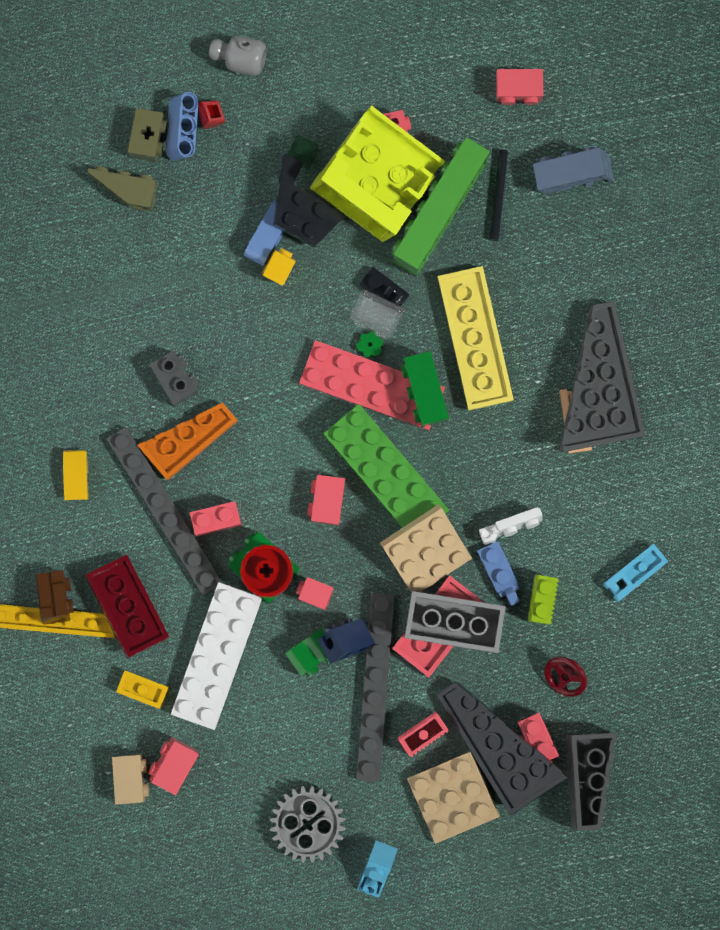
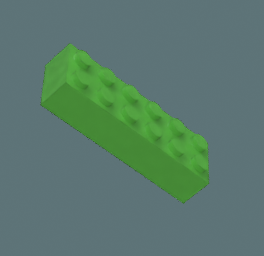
M467 137L463 143L460 141L457 143L452 152V161H446L440 171L441 175L439 178L441 179L439 182L436 180L433 182L428 191V200L421 201L416 210L415 221L411 219L404 229L405 237L403 240L398 239L392 249L393 263L416 277L488 162L490 151Z
M360 404L323 433L327 441L401 528L438 504L445 514L449 512L446 505Z

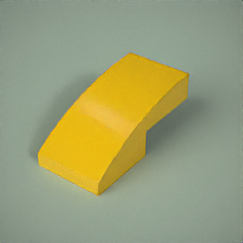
M87 450L63 451L64 500H87L89 497Z

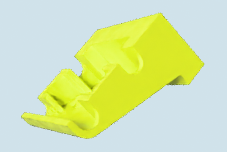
M370 106L322 172L318 174L310 189L380 241L384 242L397 234L412 212L411 208L420 200L434 179L435 172L445 161L373 106Z

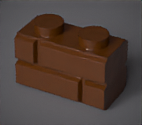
M62 570L36 574L42 624L47 625L70 621V613H74L73 600L68 599L67 591H71L70 577H65Z

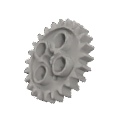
M302 786L301 793H298L293 788L292 797L285 793L284 798L286 801H277L281 808L272 810L277 814V817L270 818L271 822L276 823V826L271 827L270 831L277 832V835L272 840L280 839L281 841L277 848L285 847V856L292 852V860H295L298 855L301 856L302 863L305 862L306 857H310L311 862L314 863L316 855L323 860V852L332 855L330 847H339L335 840H343L344 837L339 834V831L346 830V827L340 825V822L345 821L346 818L339 817L338 815L343 811V808H335L338 800L331 802L329 800L331 793L324 797L322 795L323 788L318 793H315L314 786H311L309 792H306L305 787ZM312 801L316 804L317 809L313 814H308L304 811L303 805L305 802ZM320 811H325L323 816L313 822V829L305 828L295 838L291 837L292 833L303 826V819L306 818L309 821ZM295 816L298 820V825L295 828H288L285 825L286 817ZM321 820L330 822L331 829L328 832L323 833L318 829V823ZM307 834L312 838L313 843L311 846L303 847L300 845L299 838L302 835Z

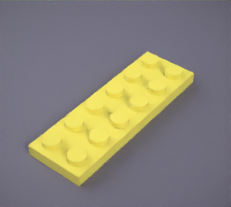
M483 266L438 276L468 411L513 401Z

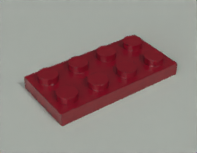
M128 555L85 575L127 659L169 638Z

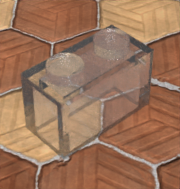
M363 290L349 319L353 320L354 324L360 328L368 327L374 330V333L382 338H392L405 308Z

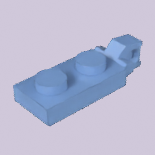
M497 541L478 550L477 553L496 593L499 594L500 598L506 596L510 606L519 603L520 601L515 591L520 588L499 542Z

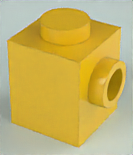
M282 247L280 250L274 248L261 272L262 275L283 286L296 262L292 258L293 253Z

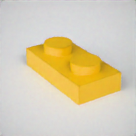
M124 670L116 692L161 709L169 687Z

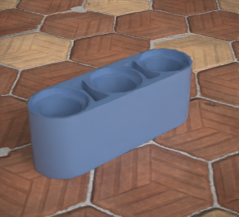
M191 92L176 95L169 102L166 154L173 161L188 158L195 152L198 99Z
M276 198L271 203L244 252L245 257L263 267L284 234V231L273 226Z

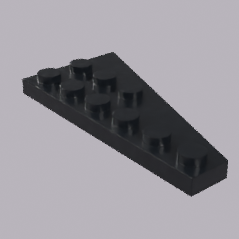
M454 682L437 694L440 702L510 815L515 814L570 777L459 682Z

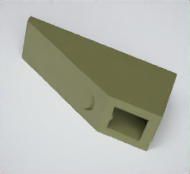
M95 166L94 169L88 168L87 172L90 177L128 207L153 212L158 187L153 177L148 175L133 177L130 176L131 173L120 170L117 173L108 172L107 168Z

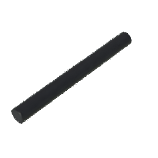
M500 149L498 155L490 232L491 241H499L508 150Z

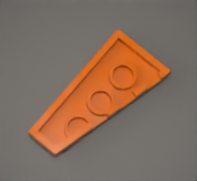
M222 402L137 446L168 481L237 423L238 420Z

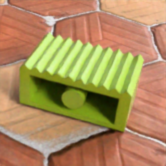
M542 575L534 576L528 622L545 625L552 623L551 619L553 617L551 615L554 614L552 610L555 609L553 605H555L554 601L556 600L554 596L557 595L555 592L557 591L558 578Z

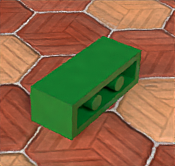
M431 351L404 358V364L400 365L403 378H408L410 387H406L409 400H414L416 409L412 410L415 422H420L421 428L448 421L449 416Z

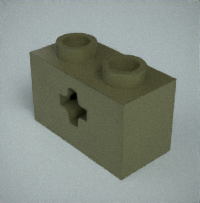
M136 108L128 147L130 158L157 162L158 156H162L164 143L161 142L162 134H166L168 120H165L162 112ZM149 131L152 132L153 136L146 140L144 135H148Z

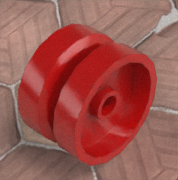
M262 545L255 547L246 554L241 564L240 573L242 581L249 591L260 597L271 598L287 590L292 582L293 567L291 560L284 551L276 546ZM269 567L272 570V574L265 576L263 574L264 568Z

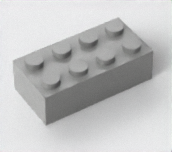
M412 591L404 638L498 653L506 606Z

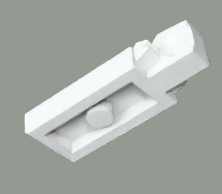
M537 507L479 530L483 544L494 543L501 535L505 537L514 535L518 532V529L524 527L527 529L534 528L540 524L539 522L542 521L543 515L540 508Z

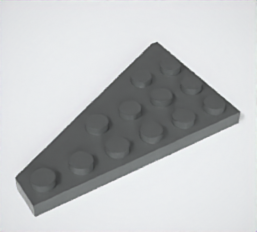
M614 301L596 304L589 309L560 443V453L646 436Z

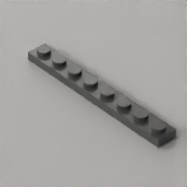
M125 427L107 438L110 446L202 595L205 596L215 590L218 582H223L141 449L137 446L128 428Z
M371 593L368 630L375 643L367 648L356 780L380 782L394 595Z

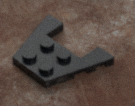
M285 153L281 161L282 169L279 176L280 185L276 199L273 226L311 247H315L346 215L336 207L294 185L304 163Z

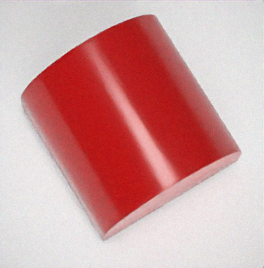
M219 100L205 101L198 104V115L203 129L214 128L226 122Z

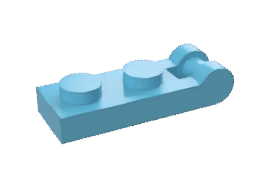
M652 544L604 582L603 586L606 589H610L614 594L613 598L615 601L619 602L664 566L668 560L655 544ZM620 579L627 585L622 590L616 583Z

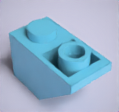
M377 840L375 841L357 890L379 898L390 873L397 848Z

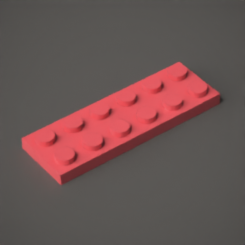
M315 340L300 379V385L355 405L360 404L361 407L421 428L420 422H415L412 411L416 409L414 400L410 401L406 389V387H410L408 378L404 379L401 371ZM440 385L443 394L445 387ZM431 425L423 427L422 429L429 431Z

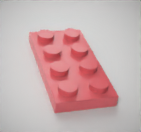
M451 576L446 579L435 593V595L484 603ZM404 633L392 649L429 678L453 646L405 639Z

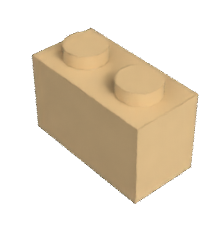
M142 754L112 757L115 805L145 802L146 797H149L148 782L144 783V773L148 772L147 759H143Z

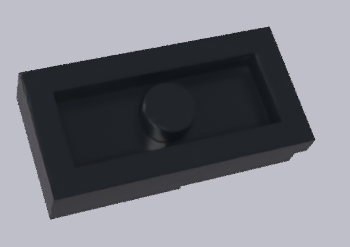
M374 267L371 268L359 284L362 289L394 313L399 310L409 297L405 290Z

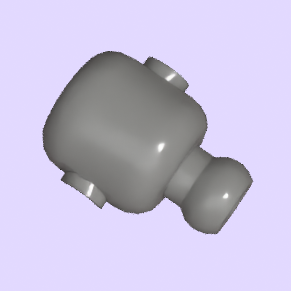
M238 35L233 36L228 44L220 39H214L210 44L209 57L215 61L225 60L227 69L232 72L257 76L262 72L265 64L266 45L260 40Z

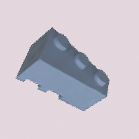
M597 146L585 147L583 152L575 153V151L564 152L561 154V157L554 159L552 156L539 159V162L533 163L537 189L543 194L572 189L573 186L581 184L591 186L594 181L607 179V183L614 182L610 156L601 148H597Z

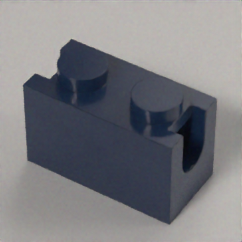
M348 619L342 622L339 627L334 624L324 630V636L317 639L330 664L360 654L375 643L363 619L356 621Z

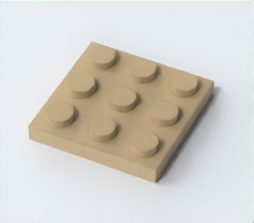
M439 504L380 542L410 592L424 591L472 559Z
M471 751L407 778L435 844L500 817L478 763Z

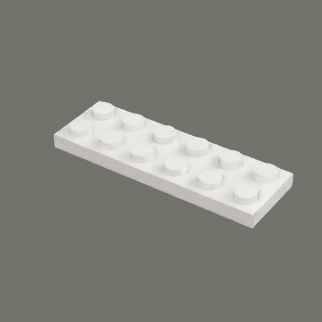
M218 582L171 715L215 730L262 597Z

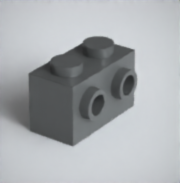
M171 351L149 364L174 407L198 393L195 387L199 384L192 373L190 375L186 373L184 367L187 364L181 354L176 356L174 351Z

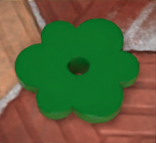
M375 331L362 334L360 336L361 341L357 343L358 351L363 352L365 357L380 355L383 340L378 338V334Z

